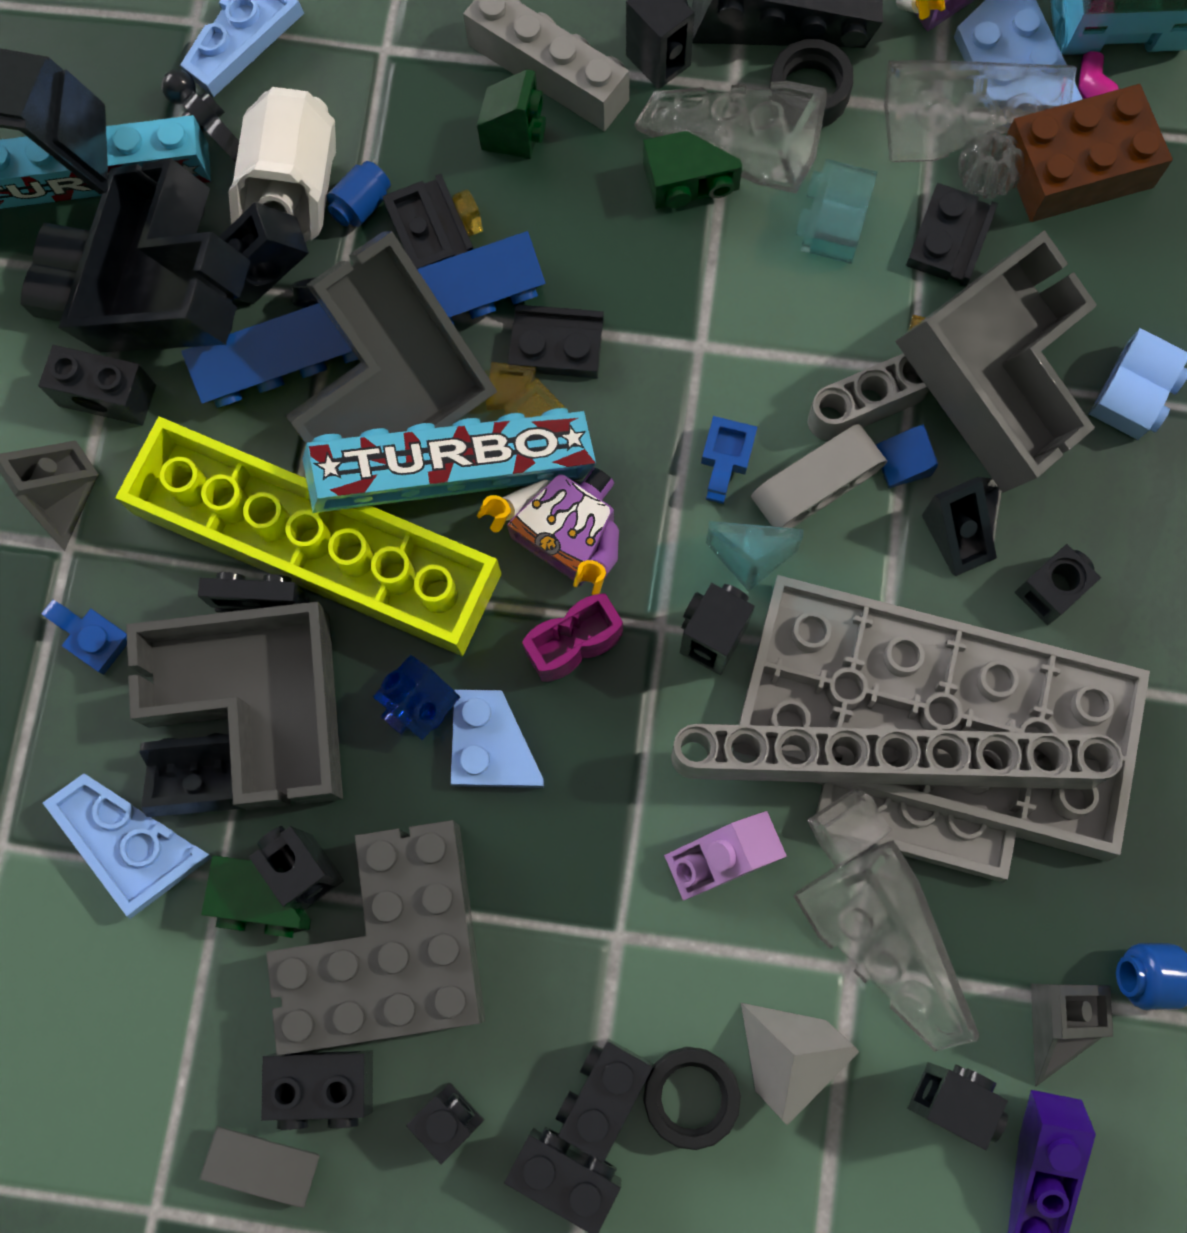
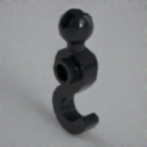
M173 69L167 72L161 84V89L166 99L177 105L182 104L187 110L181 116L194 115L202 132L207 131L236 162L239 140L219 119L225 111L207 92L201 97L195 93L196 84L189 73L181 69Z

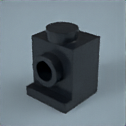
M449 1083L406 1127L442 1165L485 1119L454 1085Z

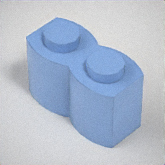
M1139 328L1121 352L1089 415L1137 440L1149 430L1154 433L1157 432L1170 411V408L1164 405L1169 393L1176 395L1187 380V368L1184 367L1187 362V352Z

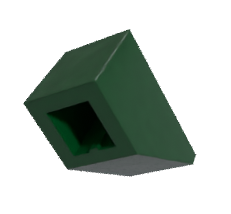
M526 69L487 87L477 123L481 150L531 159L535 142L542 143L546 117L541 116L543 91L537 90L535 71Z
M681 131L643 140V166L655 209L666 206L669 208H679L693 200L706 197L722 198L733 191L739 190L742 174L741 160L688 131Z
M212 855L201 915L217 917L215 927L245 931L247 922L265 924L263 934L293 938L295 928L310 929L311 919L305 910L283 907L251 860Z

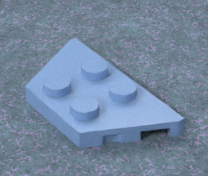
M985 0L957 26L954 39L985 108L997 110L1015 108L1025 113H1035L1042 111L1043 108L1050 109L1083 99L1036 0Z

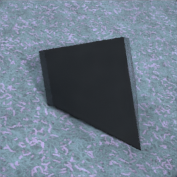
M976 477L935 495L922 514L951 573L955 576L997 558L994 541L1002 491L992 478Z

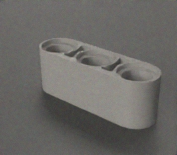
M903 353L819 390L813 399L807 423L814 436L822 440H831L856 424L865 427L920 403L925 399L929 389L923 380L922 383L916 384L909 382L904 377L903 373L910 372L918 376L919 374ZM873 390L881 396L882 400L870 401L864 397L862 391ZM825 407L834 408L840 413L841 418L828 419L821 413L820 409Z
M856 424L764 482L752 493L751 498L775 532L782 534L872 477L885 466L887 460L860 424Z

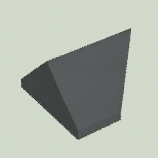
M76 440L0 453V474L15 497L65 551L99 474Z
M1031 984L1035 1086H1037L1102 1037H1113L1110 985Z

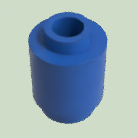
M365 161L362 165H354L327 194V200L330 204L328 206L329 213L343 226H348L349 224L354 227L361 226L383 202L382 196L386 195L387 190L391 187L389 178L373 162Z

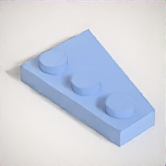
M220 0L219 5L222 10L214 23L203 27L180 64L182 69L192 76L196 84L215 97L304 14L298 0Z
M85 773L43 802L52 817L129 919L133 918L212 858L208 853L189 843L165 825L151 817H146L142 811Z

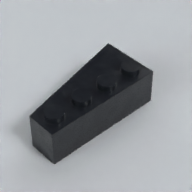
M693 0L692 10L695 12L693 43L789 46L804 39H819L834 44L837 47L866 48L883 23V0Z

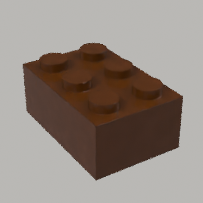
M1141 84L1014 118L1001 146L1030 222L1152 189L1173 161Z

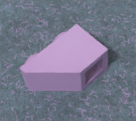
M767 811L730 823L664 855L683 901L787 857Z

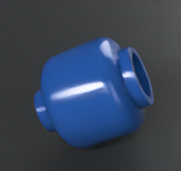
M1139 943L1131 946L1120 959L1116 968V979L1120 991L1135 1007L1146 1011L1185 1008L1187 1006V953L1180 946L1170 943Z

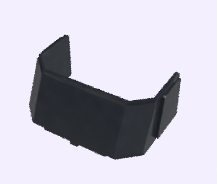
M0 48V128L21 131L98 194L107 193L108 161L105 104L67 69L63 70L50 57Z

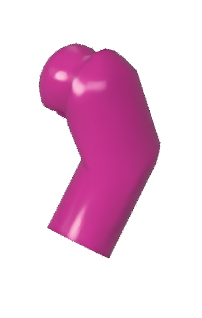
M1090 51L1082 57L1078 90L1083 99L1118 90V85L1103 74L1104 55L1100 52Z

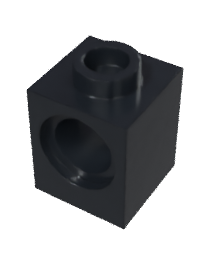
M1066 544L1014 593L1048 626L1071 607L1101 577L1094 571V564L1088 556L1081 551L1073 550ZM1052 573L1060 574L1066 578L1069 583V591L1060 590L1054 585Z

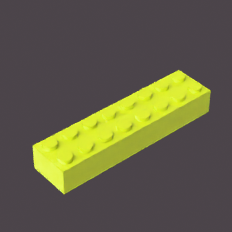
M158 416L115 497L133 515L270 574L288 576L292 578V582H295L302 588L462 657L502 574L496 558L373 506L313 513L306 478Z

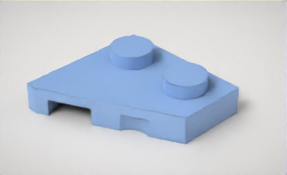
M454 690L452 786L544 788V779L502 690Z

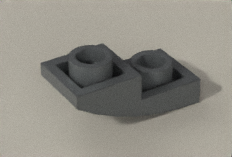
M216 1126L200 1179L258 1197L304 1208L320 1155L315 1152L268 1141L255 1135Z

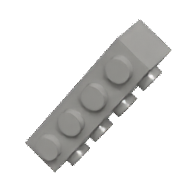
M474 0L463 13L468 45L514 75L526 69L535 71L537 89L539 91H543L544 94L602 131H606L629 102V70L626 69L624 64L613 56H605L597 51L582 36L578 34L572 35L557 26L547 14L533 11L522 4L520 0Z

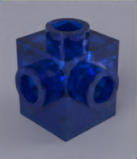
M410 655L397 670L392 671L385 677L381 688L375 693L373 698L386 709L380 717L400 735L409 729L423 740L430 731L436 729L442 723L445 714L460 699V696L431 668L413 655Z

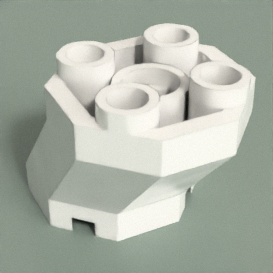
M272 87L264 92L247 109L243 116L234 179L228 191L231 224L254 202L297 217L305 243L309 239L312 241L319 235L323 227L332 161L336 154L335 119L328 113L327 105L320 98L313 97L308 91Z

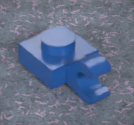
M713 416L701 464L714 467L706 500L724 504L731 473L746 474L757 426Z
M52 599L41 613L70 634L61 646L103 675L127 646V633L91 608L82 619L64 605Z

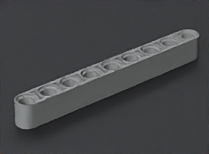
M693 724L687 725L676 735L671 760L677 773L690 779L1091 789L1119 772L1122 767L1123 755L1121 748L1114 740L1099 734ZM696 742L704 746L708 756L702 761H690L683 755L681 748L687 743ZM736 744H748L756 752L757 759L750 763L740 762L732 754L731 748ZM785 745L798 746L804 752L806 762L803 764L788 762L782 754V747ZM836 746L848 748L854 755V765L846 766L838 763L833 757L832 748ZM890 747L898 750L903 756L904 765L902 767H895L888 764L883 758L882 749ZM938 748L948 752L952 757L953 767L944 768L938 765L933 758V749ZM983 750L993 751L1000 757L1002 762L1001 770L993 769L984 761ZM1034 751L1042 752L1048 757L1051 763V771L1038 767L1034 761ZM1084 752L1090 753L1097 758L1100 764V772H1095L1086 765Z

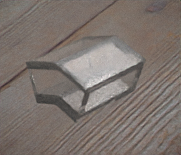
M858 787L807 820L819 845L836 869L851 861L892 831L880 814L873 797Z

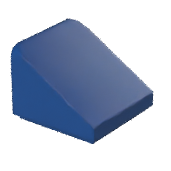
M924 425L913 427L876 444L887 460V463L881 469L888 488L930 477L938 467V462Z

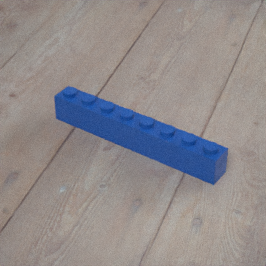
M528 231L417 269L453 324L452 316L469 311L471 319L496 311L495 301L511 297L513 305L537 297L538 293L535 287L546 284ZM319 303L231 333L228 336L226 345L198 346L181 351L201 403L214 400L216 408L242 400L240 390L256 385L259 393L285 385L283 375L299 370L301 377L305 378L328 370L325 364L326 360L341 355L344 363L358 359Z

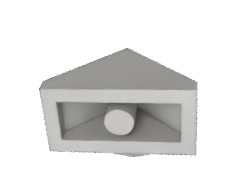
M741 1003L755 1092L788 1125L859 1051L826 1020Z

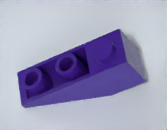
M1035 1090L1030 1091L1019 1134L1008 1233H1069L1096 1136L1081 1099Z

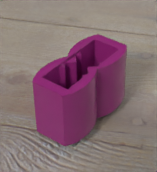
M595 594L577 602L570 608L564 618L550 619L537 625L526 635L522 644L527 657L542 682L554 681L571 673L583 658L596 657L612 649L623 636V621L606 594Z

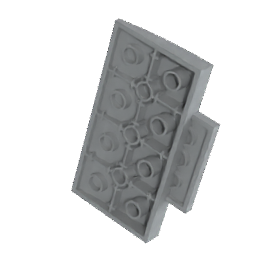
M777 575L738 725L1099 734L1114 740L1121 748L1123 755L1122 767L1117 774L1091 789L813 782L822 785L812 831L1003 883L1008 880L1016 837L1106 862L1121 855L1150 671ZM736 744L732 748V754L740 762L750 763L757 759L756 752L748 744ZM785 745L782 747V754L788 762L792 764H803L806 762L805 754L798 746ZM843 746L832 748L833 757L838 763L846 766L854 765V755L848 748ZM890 747L882 749L883 758L888 764L895 767H902L904 765L903 756L898 750ZM933 749V758L938 765L944 768L953 767L952 757L948 752L943 749ZM983 750L984 761L993 769L1001 770L1002 762L1000 757L993 751ZM1034 751L1033 757L1038 767L1051 771V763L1048 757L1042 752ZM1084 752L1086 765L1091 770L1100 772V764L1097 758L1090 753Z

